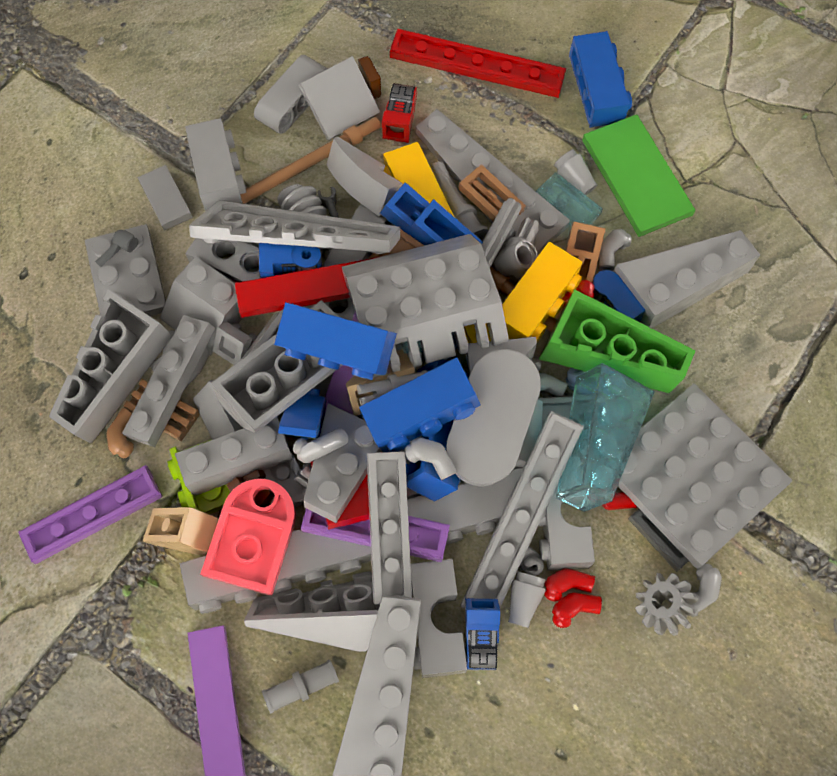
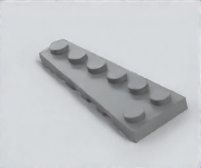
M438 109L416 126V135L437 160L445 164L447 171L454 180L461 182L482 164L526 205L524 212L520 215L518 214L512 227L517 233L525 218L535 219L539 222V231L533 242L537 255L541 253L548 242L552 243L569 227L570 220ZM479 177L477 178V180L483 186H485L488 190H491L497 196L498 200H500L502 203L505 202L485 182H483ZM484 214V216H485V217L489 220V222L492 224L493 221H492L489 217H487V216Z
M220 200L189 225L190 237L202 238L204 242L211 244L219 243L222 240L361 250L383 254L386 252L390 253L400 240V227Z
M383 594L332 776H402L421 603L419 598Z

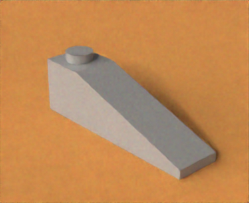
M372 572L353 574L354 581L333 585L332 580L320 582L321 587L304 593L295 588L274 593L272 596L257 597L253 600L244 619L245 626L353 651H367L380 604L373 603Z

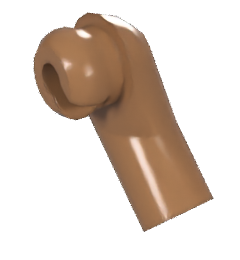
M125 408L120 410L106 433L109 451L113 455L118 454L121 458H127L134 449V444L126 440L127 437L122 434L132 415V412Z

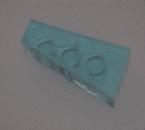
M604 363L576 377L569 419L583 425L584 428L560 477L556 499L584 512L612 502L655 391Z

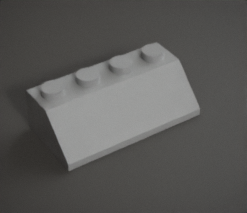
M322 300L310 308L337 316ZM274 335L210 384L219 403L241 427L256 433L336 370L318 365V357L307 355L306 360H301L284 355L286 348L274 345L276 335Z

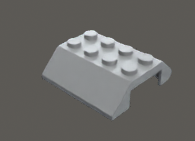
M471 234L342 267L358 322L397 333L389 361L392 372L400 371L401 363L395 345L403 342L408 344L409 358L415 367L422 365L417 341L421 343L426 363L455 356L451 332H454L459 353H468V341L465 336L464 326L474 324L476 340L481 349L489 347L485 323H487L493 345L509 341L502 302L481 243Z

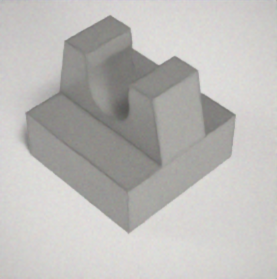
M225 321L217 327L212 351L233 365H236L257 335L253 333L247 335L241 331V325L238 323L231 325Z

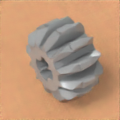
M656 573V583L654 584L644 580L643 584L648 590L646 592H636V598L643 603L635 607L636 612L644 616L642 623L647 628L654 626V631L658 635H663L667 628L673 636L678 635L679 624L689 629L691 624L686 618L687 616H698V610L691 605L699 600L696 593L690 592L691 584L687 580L679 582V577L674 573H671L667 580H665L661 573ZM666 599L672 603V606L668 609L661 605Z

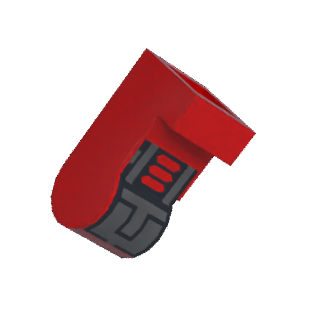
M392 84L390 99L382 117V139L409 143L416 107L417 87ZM390 126L404 128V131L399 133L393 132Z

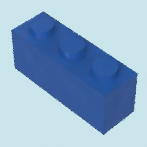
M608 31L573 36L569 57L589 127L610 125L625 119L628 110L632 108L631 93L625 89L624 70L618 66L616 60L617 48L615 43H611Z
M285 302L274 345L286 348L284 354L286 356L306 360L307 355L319 358L318 365L339 370L340 364L353 368L352 375L373 380L374 374L386 375L397 333Z
M456 357L359 408L376 445L383 453L400 452L413 439L421 435L424 437L431 436L439 432L443 424L453 419L462 420L469 417L475 412V408L481 406Z

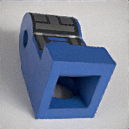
M259 243L260 278L322 267L321 253L318 247Z
M610 270L598 272L592 282L595 287L593 299L640 322L646 310L623 280Z
M465 598L467 670H497V643H499L500 625L498 599Z

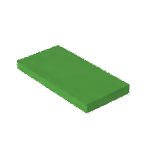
M637 114L583 135L582 141L638 237L693 216L695 208Z

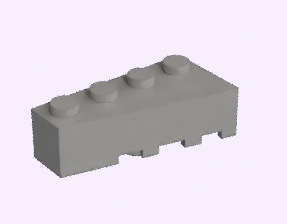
M739 230L617 264L614 272L623 280L646 310L640 323L654 328L747 274L759 258L760 253L744 233Z
M107 289L103 297L105 303L100 314L95 315L91 323L92 332L85 347H80L76 356L78 362L72 375L67 376L49 415L51 419L69 432L90 444L93 443L173 336L159 322L109 289Z

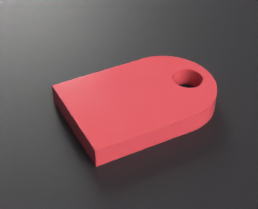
M252 479L241 483L231 491L223 505L200 573L201 576L267 595H273L296 520L294 503L289 493L281 485L268 479ZM262 490H270L275 495L273 503L267 507H259L255 504V497Z

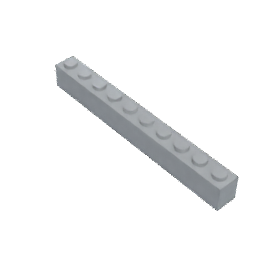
M524 467L513 470L509 476L493 485L485 487L474 486L468 483L458 485V490L435 502L423 495L408 499V516L450 525L446 545L461 541L464 534L476 531L477 535L493 532ZM301 529L293 531L273 594L291 589V583L305 580L307 584L322 581L327 578V573L340 570L341 574L361 569L362 563L371 561V547L302 532ZM206 556L179 563L188 606L195 611L200 610L201 614L217 611L222 608L221 603L235 600L237 604L252 601L257 598L256 593H260L201 576L200 573Z

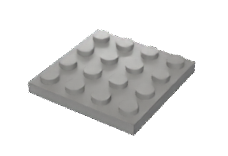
M695 383L621 444L599 465L697 570L793 481Z

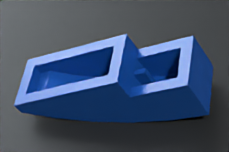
M406 182L380 212L393 225L400 227L401 230L424 246L471 234L481 244L483 243L434 199L429 203Z

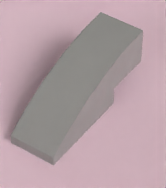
M338 136L334 137L326 164L331 174L358 202L379 217L382 216L380 214L381 210L403 183L383 172L385 165Z

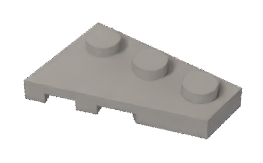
M328 403L320 437L341 427L348 435V443L313 461L303 501L305 508L336 523L367 475V454L381 453V449L376 445L365 420Z

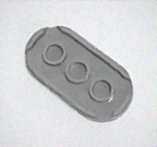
M509 349L489 352L476 362L471 371L469 381L481 406L475 408V412L465 419H454L448 436L446 452L457 471L455 474L462 481L474 486L485 487L493 485L512 473L540 393L541 379L535 364L524 354Z

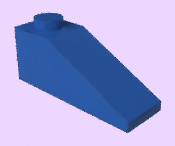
M311 389L284 410L278 433L319 438L325 417L327 398L319 396L320 390Z

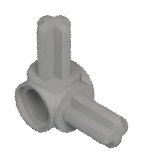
M525 218L519 227L516 237L510 238L506 247L499 250L495 258V265L503 276L511 277L514 275L517 279L521 280L538 257L533 245L539 231V222L537 220Z

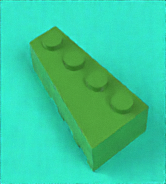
M574 290L563 307L539 360L670 393L685 378L695 350Z

